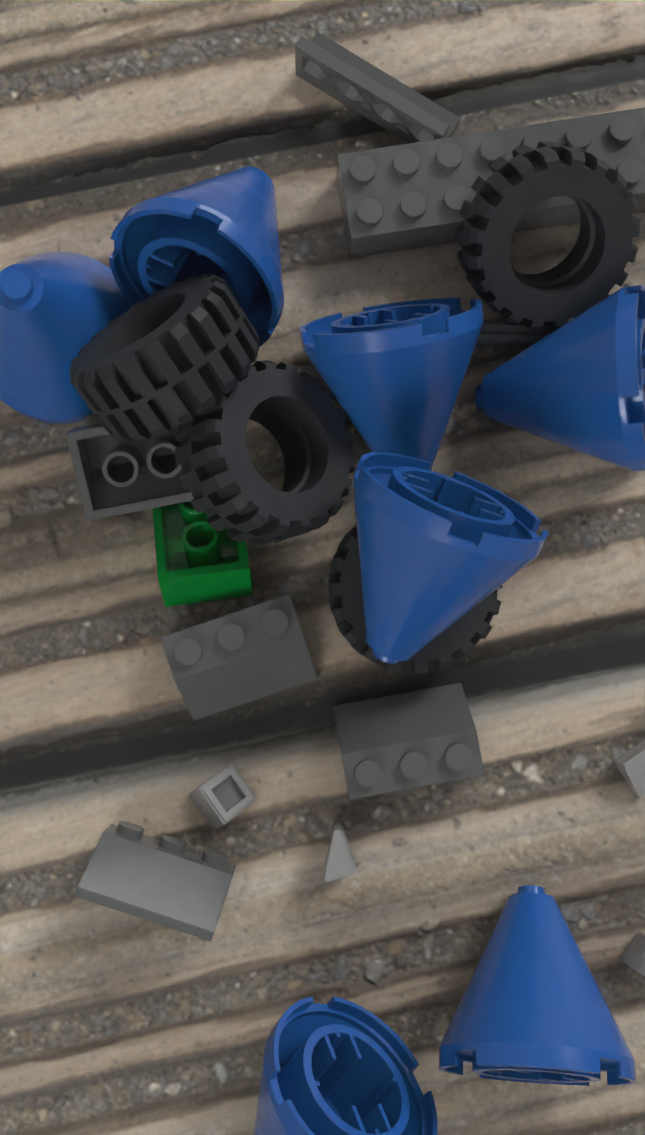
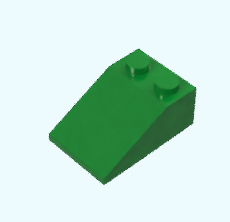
M190 501L152 508L157 575L165 607L253 596L246 541L238 542L230 539L226 535L228 529L219 532L206 522L209 516L205 512L198 514Z

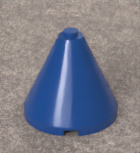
M246 166L142 201L125 213L112 232L110 239L114 240V251L109 257L110 267L118 287L132 306L137 302L147 299L152 293L169 287L170 284L176 281L186 280L189 276L196 274L201 276L203 273H210L224 279L259 336V347L272 335L283 313L284 290L275 187L271 178L264 171L256 167Z
M48 252L25 258L0 272V400L13 410L31 419L54 424L80 422L86 420V416L94 414L71 384L70 368L73 359L79 356V350L88 344L98 331L103 330L109 325V322L117 316H121L132 306L121 292L112 274V270L98 260L77 253Z
M644 285L619 289L483 377L482 385H477L475 395L478 410L484 411L487 418L592 457L634 472L645 471Z
M460 297L393 302L363 307V312L342 317V313L328 315L310 321L300 327L302 349L372 452L395 453L430 462L427 470H432L484 323L483 307L480 300L471 299V309L462 310Z
M371 452L361 456L353 476L366 641L370 648L373 649L372 653L376 658L386 663L396 664L398 661H406L413 657L535 559L544 545L548 531L542 529L540 536H538L536 532L541 520L534 513L504 493L457 471L454 472L453 477L427 470L430 462L395 453Z
M526 885L518 887V893L511 894L506 901L439 1046V1070L463 1075V1062L472 1063V1072L480 1074V1078L589 1086V1082L601 1081V1072H607V1085L609 1086L635 1084V1059L554 897L545 894V888L540 886Z
M311 996L291 1005L271 1029L264 1050L254 1135H437V1111L432 1091H427L423 1095L413 1074L419 1063L401 1038L370 1011L351 1001L338 997H332L327 1004L313 1003L314 999Z

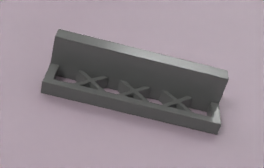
M317 32L312 41L301 36L295 45V69L298 77L405 142L414 143L452 137L460 122L458 116L321 33Z

